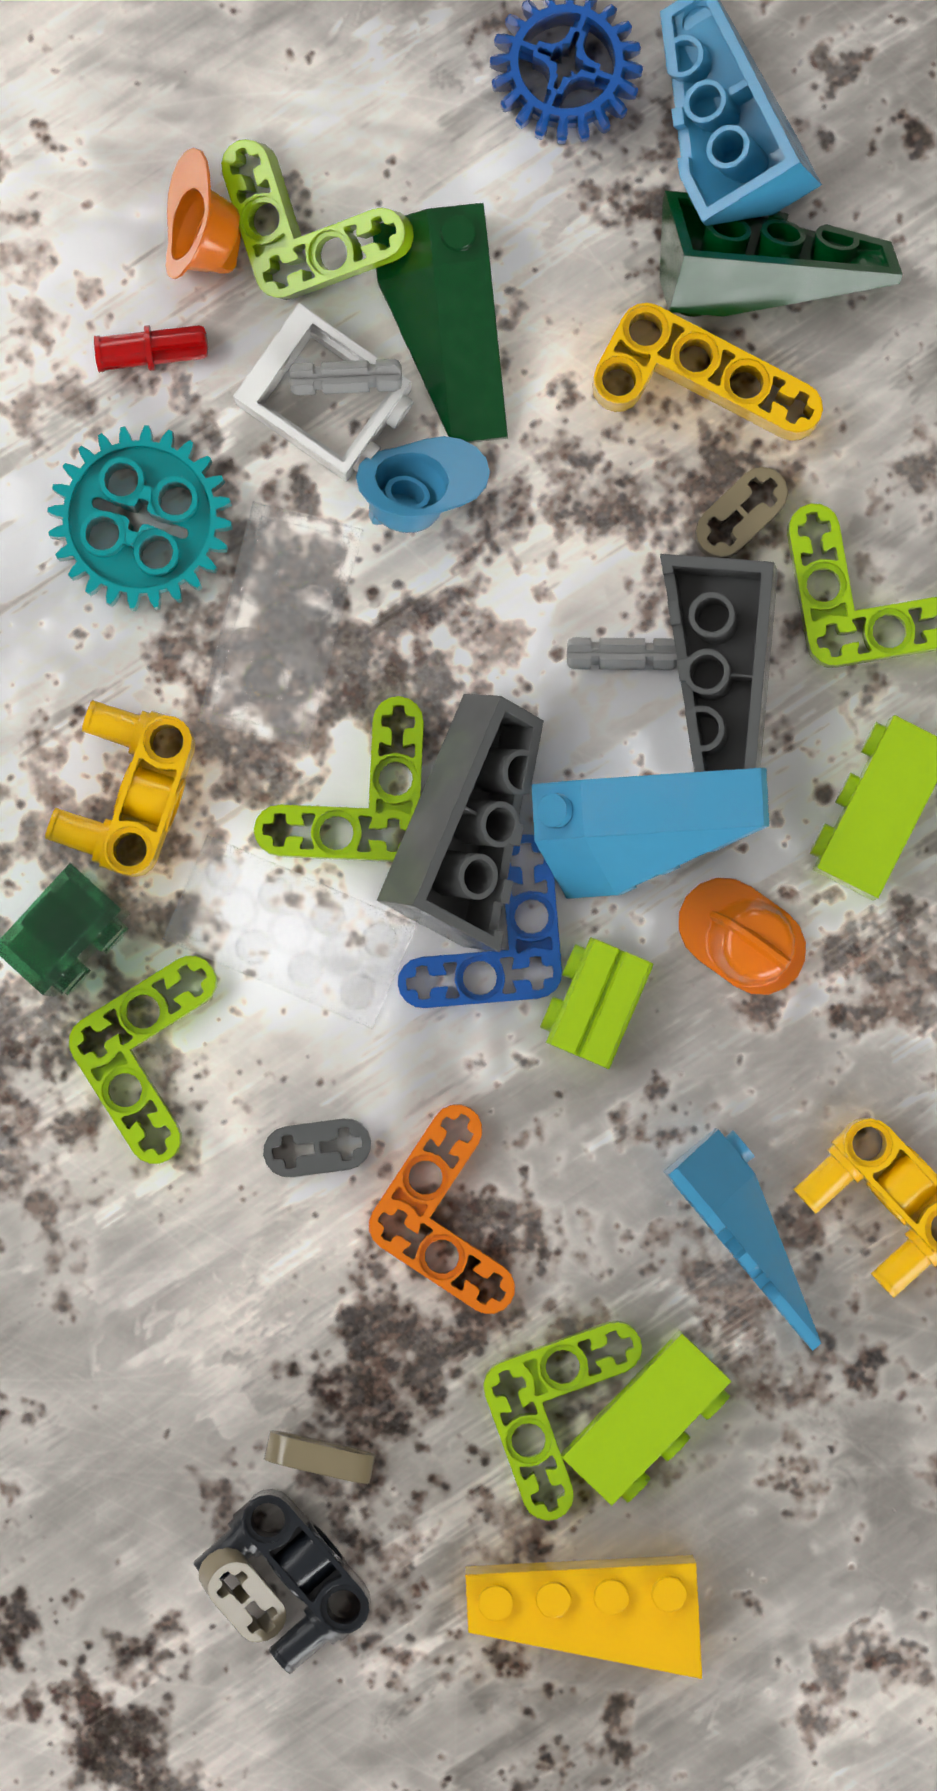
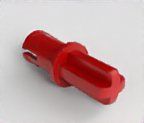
M150 325L144 326V332L101 337L100 335L94 336L97 370L100 373L105 370L148 366L149 371H155L156 364L204 359L208 356L207 333L205 328L200 325L151 331Z

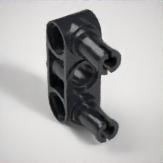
M267 1489L253 1495L233 1515V1519L228 1523L231 1529L193 1562L199 1571L202 1562L209 1554L223 1548L237 1549L247 1559L252 1555L257 1558L263 1555L288 1589L307 1605L304 1609L306 1616L269 1648L274 1659L289 1674L293 1673L328 1641L331 1644H335L338 1640H344L350 1633L361 1628L368 1617L371 1599L370 1592L365 1583L347 1564L343 1555L315 1523L310 1521L290 1497L282 1491ZM264 1503L277 1505L284 1513L285 1524L275 1532L262 1531L254 1522L253 1512L256 1507ZM224 1573L220 1577V1580H224L226 1577L230 1575V1573ZM340 1590L353 1592L360 1601L361 1609L351 1618L337 1617L332 1613L328 1603V1599L333 1593Z

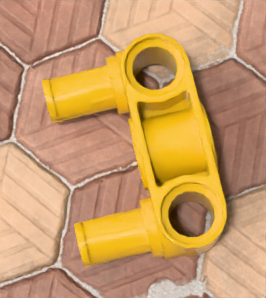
M92 700L83 721L82 732L129 747L128 753L134 755L133 760L130 762L122 780L112 820L106 818L104 823L55 808L48 823L45 839L92 855V861L99 863V867L125 876H142L152 870L158 861L166 835L177 814L186 784V776L195 751L194 735L183 721L174 716H167L155 711L150 713L142 711L140 715ZM165 728L179 730L184 740L181 751L171 758L159 757L153 748L156 734ZM139 835L145 841L147 847L146 856L138 865L131 867L122 865L116 853L119 842L126 836Z
M859 1118L846 1125L844 1130L831 1142L833 1145L827 1149L830 1155L793 1190L817 1214L853 1180L856 1183H859L862 1179L867 1182V1187L898 1221L909 1228L905 1233L907 1240L871 1273L876 1281L895 1298L931 1264L935 1268L937 1267V1242L931 1235L930 1229L933 1219L937 1216V1174L910 1146H906L885 1123L872 1118ZM872 1127L881 1136V1151L872 1159L862 1160L853 1150V1138L859 1130Z

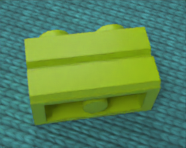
M592 937L589 938L586 948L575 944L562 973L563 976L572 979L564 1000L552 997L540 1025V1028L550 1032L545 1043L610 1069L654 964Z

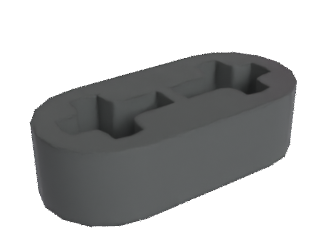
M342 1118L290 1125L276 1129L268 1136L264 1144L263 1156L266 1165L271 1171L282 1177H299L344 1171L358 1167L367 1159L371 1151V1138L363 1124L354 1119ZM346 1127L349 1128L352 1137H361L362 1147L353 1150V1159L347 1161L342 1159L339 1151L322 1153L320 1142L337 1139L339 1129ZM292 1135L295 1144L313 1143L315 1154L302 1155L296 1159V1167L286 1168L284 1159L274 1158L273 1148L282 1145V1136Z

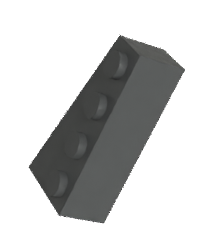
M660 554L694 772L761 768L778 577L776 565L774 562Z
M463 694L376 901L462 947L500 952L504 932L498 931L502 904H509L513 886V881L507 880L513 847H520L524 828V825L520 824L519 821L523 795L530 794L544 720L502 696Z

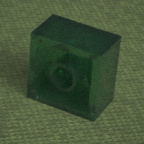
M69 863L0 938V957L42 995L55 997L59 992L62 995L65 993L68 996L90 973L91 970L84 965L97 950L100 952L104 951L107 954L128 932L129 928L123 921L131 913L81 867Z

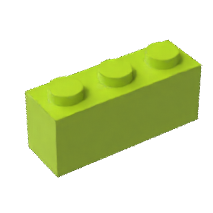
M896 715L889 718L885 726L878 722L874 724L861 750V753L869 756V759L860 777L853 773L849 774L835 801L836 804L844 807L835 826L832 827L826 823L823 825L809 853L818 858L813 871L872 901L879 898L937 784V736Z
M678 1330L561 1452L562 1458L611 1506L620 1497L628 1503L650 1481L651 1478L645 1471L660 1456L668 1462L689 1441L690 1436L685 1432L687 1427L700 1414L706 1420L710 1419L726 1403L730 1395L724 1389L732 1381L690 1339Z

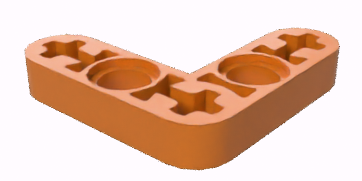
M453 1104L443 1108L434 1117L380 1199L369 1219V1232L373 1241L379 1247L471 1308L484 1314H495L503 1311L512 1302L514 1297L515 1282L511 1272L502 1264L431 1218L433 1212L476 1149L482 1136V1123L479 1116L467 1106ZM460 1114H463L470 1119L467 1129L473 1133V1136L468 1143L460 1139L455 1142L448 1154L458 1156L459 1160L451 1168L440 1155L425 1151L423 1148L429 1139H432L439 1147L447 1134L446 1129L441 1126L442 1121L446 1117L456 1120ZM421 1161L435 1163L442 1172L440 1187L430 1194L417 1192L409 1182L411 1168ZM398 1209L404 1211L407 1214L404 1224L416 1234L419 1233L422 1223L432 1228L433 1231L420 1242L415 1258L410 1257L404 1252L412 1242L398 1234L391 1241L381 1235L385 1226L378 1220L383 1212L392 1216ZM437 1240L451 1242L459 1253L457 1265L446 1273L433 1271L425 1260V1252L428 1246ZM469 1255H473L480 1260V1263L472 1268L474 1272L487 1279L493 1272L502 1277L499 1287L505 1294L501 1300L491 1297L486 1303L479 1301L477 1296L480 1289L468 1279H465L463 1289H459L451 1283L464 1271Z

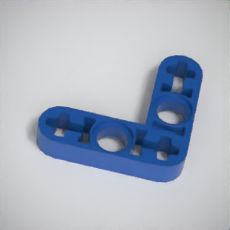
M523 834L520 845L531 844L532 852L534 854H541L534 841V835ZM519 846L513 847L512 856L519 855ZM544 857L543 864L534 866L533 875L534 884L546 881L547 893L527 891L512 896L511 892L509 904H505L509 950L427 956L410 960L403 966L398 976L399 992L407 1003L417 1008H436L531 1000L547 997L557 989L562 977L555 881L554 875ZM510 863L507 880H511L517 885H523L521 867L511 866ZM528 900L538 901L547 909L548 922L540 932L526 933L516 924L515 911L523 902ZM541 957L542 966L552 967L553 977L544 979L543 989H532V984L529 980H515L513 985L516 993H503L505 973L500 959L513 958L511 970L529 967L530 958ZM477 961L490 964L497 976L494 988L483 995L473 994L468 991L463 982L464 971L471 963ZM445 963H457L454 981L460 995L458 998H446L448 986L432 988L430 990V998L425 1000L419 999L417 990H408L406 985L407 979L416 977L417 967L426 966L430 976H445L447 973L443 965Z

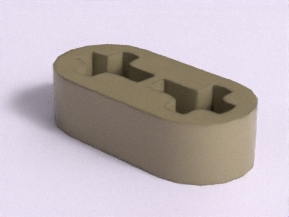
M767 467L753 468L727 490L702 515L697 523L695 538L701 552L708 557L728 559L744 548L784 507L788 496V489L782 475L774 469ZM752 481H755L760 486L764 485L767 481L772 483L775 489L771 494V498L775 504L769 507L762 502L748 514L741 507L749 500L752 494L748 484ZM735 513L741 521L733 528L730 534L734 544L728 546L722 541L715 546L710 544L707 539L712 531L707 524L714 520L721 525Z
M272 1430L269 1434L264 1460L289 1468L368 1484L370 1483L376 1455L350 1446Z
M223 1548L214 1551L204 1559L199 1569V1581L214 1605L242 1637L248 1641L259 1643L270 1640L283 1629L286 1622V1609L272 1587L237 1549ZM229 1572L235 1576L240 1584L231 1589L225 1581L220 1580L224 1573ZM252 1601L261 1610L265 1611L258 1619L251 1615L246 1608Z

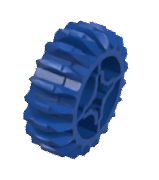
M526 0L522 3V11L527 21L512 14L506 17L505 25L514 36L503 33L496 34L494 38V45L505 54H496L490 57V68L504 73L492 79V89L494 92L511 91L500 102L503 112H510L520 106L522 107L515 119V125L519 129H523L532 119L538 121L535 128V138L539 140L544 139L550 126L557 128L556 139L558 144H566L568 129L576 128L579 140L587 142L590 137L588 124L591 122L603 134L610 131L611 125L605 113L606 111L616 118L623 119L626 116L627 108L619 98L635 100L638 95V87L627 80L640 78L643 66L628 60L640 54L641 46L636 41L621 42L631 33L632 25L629 21L620 22L613 27L610 25L617 15V8L613 4L605 7L598 14L595 12L597 0H585L584 6L575 5L576 0H564V4L556 5L555 0H543L544 9L540 11L532 1ZM558 26H573L570 27L568 34L560 42L551 44L539 40L536 45L529 43L535 36L547 29ZM589 32L597 37L607 49L613 65V75L601 71V64L594 62L586 55L584 48ZM576 45L574 59L575 70L578 73L574 74L571 70L570 77L563 76L559 88L556 89L558 74L557 63L554 61L557 59L562 64V57H569L573 46ZM520 59L532 63V69L538 71L547 79L548 86L543 102L536 98L523 82L519 70ZM597 88L603 91L596 99L585 105L574 108H559L562 106L567 95L575 90L581 89L593 93Z

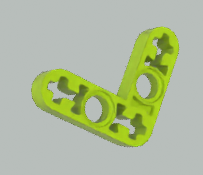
M243 139L231 144L223 154L221 162L223 178L231 203L235 205L240 215L239 229L254 277L260 290L268 296L284 300L299 298L396 261L406 255L412 246L414 235L409 219L401 212L383 207L371 209L301 236L280 165L273 150L266 144ZM248 153L249 156L260 158L261 165L253 169V174L257 186L263 188L270 187V193L254 194L248 199L246 198L247 193H257L253 179L250 176L240 174L239 168L246 164L245 154ZM271 203L279 213V224L273 233L262 236L254 226L255 213L261 206ZM382 221L386 225L396 227V234L389 237V248L380 243H370L361 246L357 237L367 239L381 232L380 222ZM339 238L347 248L346 261L338 269L329 270L324 266L321 259L322 248L330 239ZM362 251L366 255L365 259H363ZM280 260L282 263L289 265H299L307 262L311 271L301 269L287 276V287L284 283L273 281V274L280 271Z
M810 503L800 507L793 514L787 526V538L806 646L810 657L817 664L826 668H838L937 651V628L923 630L920 633L925 643H914L915 624L909 611L918 610V622L934 619L937 616V597L855 611L841 529L836 514L829 507L822 504ZM814 515L818 524H827L829 532L824 533L820 538L821 552L823 555L833 550L835 560L819 559L803 566L801 556L811 557L813 554L810 538L807 536L800 537L798 534V529L805 526L807 516ZM827 570L836 576L839 582V592L834 599L822 602L814 599L809 594L807 580L813 572ZM892 616L902 623L905 633L900 645L886 648L876 642L873 636V626L879 618ZM853 621H864L862 638L869 651L868 653H858L859 642L843 645L840 648V656L831 657V652L828 648H819L817 640L826 635V627L835 626L837 635H847L857 631Z
M396 696L381 702L375 710L372 722L369 808L282 804L270 806L260 813L255 822L254 834L259 846L268 854L278 857L393 862L397 851H387V844L382 840H368L371 848L370 852L358 851L362 839L359 818H372L369 830H385L388 827L389 820H398L401 830L406 831L421 796L424 721L418 705L409 698ZM395 707L404 708L406 717L415 719L414 728H406L403 733V748L415 746V756L413 758L400 753L379 756L381 744L392 748L391 728L382 727L383 717H392ZM389 764H403L412 773L411 787L402 795H390L380 786V773ZM276 815H285L286 822L290 826L305 827L303 815H315L311 828L314 848L301 849L305 838L298 836L286 837L284 846L276 847L274 846L273 837L264 835L265 825L274 824ZM330 818H344L350 822L353 828L352 840L343 849H330L321 840V827Z
M184 956L170 963L80 1020L73 1027L69 1035V1048L73 1058L132 1152L140 1160L149 1164H160L173 1158L178 1153L182 1144V1132L132 1049L201 1007L214 996L218 979L215 969L207 960L197 956ZM188 966L194 972L203 969L207 976L200 983L204 992L197 997L190 991L178 995L173 1000L181 1006V1009L171 1014L167 999L154 985L164 979L166 989L169 990L183 980L179 972L183 967ZM140 995L152 997L158 1003L160 1009L157 1022L148 1028L134 1026L127 1015V1008L130 1002ZM116 1009L120 1025L127 1033L133 1036V1039L123 1044L121 1035L117 1034L104 1043L107 1053L103 1057H99L95 1052L84 1054L80 1047L87 1040L84 1031L88 1027H92L95 1032H102L114 1025L112 1021L106 1018V1015ZM123 1073L135 1076L142 1087L139 1100L129 1107H122L116 1104L109 1093L112 1080ZM150 1100L153 1101L158 1111L147 1114L149 1120L155 1128L158 1129L166 1126L171 1133L165 1140V1145L168 1149L163 1154H160L156 1148L145 1150L142 1147L141 1141L146 1138L147 1133L139 1120L131 1128L128 1127L124 1120L125 1116L140 1112L148 1105Z
M617 1320L605 1322L503 1359L492 1365L485 1375L483 1383L485 1397L524 1505L529 1513L537 1519L550 1521L562 1517L572 1506L574 1498L572 1483L542 1402L632 1369L640 1360L642 1344L636 1330L625 1322ZM616 1331L621 1339L631 1338L633 1346L625 1350L626 1360L616 1363L612 1355L603 1356L595 1359L601 1370L588 1374L587 1357L578 1345L579 1342L590 1339L591 1351L607 1344L606 1334ZM556 1351H570L579 1361L578 1374L569 1382H556L546 1372L547 1359ZM509 1370L513 1378L522 1376L525 1380L526 1385L518 1389V1396L522 1407L524 1408L529 1403L534 1402L537 1412L519 1414L505 1424L500 1414L512 1412L509 1400L505 1394L495 1395L492 1387L500 1383L499 1373ZM530 1423L537 1425L545 1434L544 1447L535 1455H521L512 1445V1435L516 1428L522 1424ZM550 1456L554 1457L556 1466L545 1467L549 1482L552 1486L561 1484L564 1488V1492L557 1496L558 1506L552 1509H548L544 1501L534 1503L531 1495L539 1491L535 1472L533 1471L527 1477H523L520 1467L539 1465Z

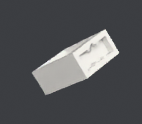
M298 303L233 397L237 406L347 482L354 471H358L359 464L366 457L372 459L381 450V447L375 441L387 424L396 429L411 409L414 401L407 397L412 390L411 381L402 375L401 389L387 393L343 457L332 451L266 405L265 402L311 337L345 361L367 360L369 364H376L378 358Z

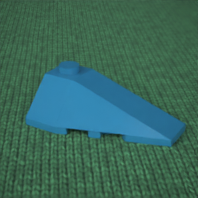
M677 0L661 10L660 17L667 73L671 76L675 105V108L671 109L673 127L678 131L681 156L677 158L679 177L702 223L708 226L774 215L820 187L822 184L797 135L721 1Z
M767 768L532 784L534 841L566 899L623 895L636 889L638 884L658 875H666L681 868V864L707 852H715L770 826Z
M715 1128L663 1172L805 1344L813 1351L821 1344V1341L756 1174L747 1164L755 1156L733 1130L724 1136L719 1129Z

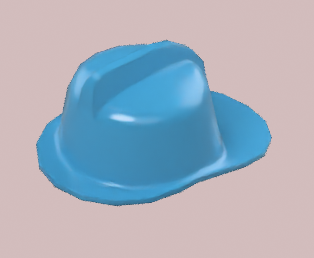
M441 436L426 438L396 448L378 451L372 459L366 457L359 464L356 481L359 492L369 503L368 516L372 524H383L389 529L401 533H417L429 528L442 512L461 507L477 499L487 487L490 470L487 458L476 446L462 439Z

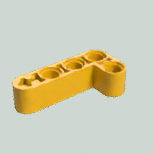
M652 303L636 304L624 314L596 366L592 383L593 395L598 404L606 410L621 412L634 407L641 398L653 373L656 372L774 435L789 441L802 440L809 436L819 423L823 412L822 399L817 390L809 384ZM639 320H648L658 327L661 337L656 343L643 346L632 340L629 328ZM690 346L701 347L708 353L711 364L701 372H692L683 367L679 354L683 349ZM620 369L631 375L634 381V388L626 395L616 396L610 394L605 389L602 379L612 370ZM741 372L752 374L759 381L761 391L753 398L744 399L738 397L730 387L732 376ZM772 385L780 389L774 400L786 406H791L795 399L802 401L805 404L803 414L810 419L800 417L795 424L790 423L785 419L788 410L774 401L769 412L761 409L768 398Z

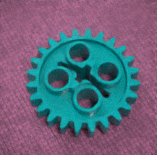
M144 425L140 439L133 441L128 430L123 426L120 427L119 443L114 445L101 433L98 435L100 452L94 455L87 448L80 446L78 450L85 462L82 467L78 468L64 463L62 466L72 479L70 485L53 484L52 486L53 491L65 500L64 505L48 507L47 512L50 516L61 519L63 525L51 529L48 533L51 539L66 540L67 545L62 547L55 555L59 561H69L72 559L77 561L68 573L72 581L81 579L87 574L90 576L85 589L89 596L92 597L103 586L106 587V603L108 606L113 607L118 602L121 594L127 595L131 611H137L142 596H148L154 609L160 610L161 594L169 592L175 601L181 603L183 598L180 585L187 582L191 587L200 591L202 585L196 575L201 568L215 574L218 571L216 565L208 557L210 552L227 553L229 549L224 542L216 538L217 532L233 530L231 521L218 517V512L231 507L232 503L228 497H214L213 495L215 491L225 484L222 475L205 478L204 475L213 462L209 456L202 457L193 462L191 458L194 454L195 444L191 440L183 444L178 450L174 449V433L171 430H167L158 443L153 440L150 426ZM131 469L137 473L138 485L131 494L116 496L109 492V479L117 470ZM177 487L188 490L192 495V502L187 511L180 515H170L162 510V498L167 491ZM95 499H102L133 513H139L142 505H145L151 518L155 521L182 527L188 530V536L182 539L148 524H142L139 531L135 532L133 531L134 526L127 517L96 509L92 505ZM112 522L119 529V537L115 545L105 550L92 547L89 537L93 527L98 523ZM158 540L169 543L172 546L173 555L166 566L153 569L144 565L142 557L147 545Z

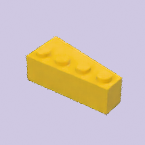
M693 1555L465 1566L468 1633L702 1679L697 1566Z

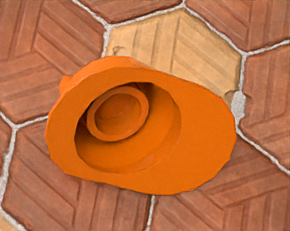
M194 147L185 151L178 160L168 191V247L165 267L167 276L172 279L183 276L187 270L227 274L235 269L241 240L238 209L235 205L211 190L208 160L203 151Z
M714 878L700 883L686 896L679 911V932L685 947L701 963L733 986L750 994H772L785 989L798 977L805 962L806 941L798 923L789 913L751 886L731 878Z

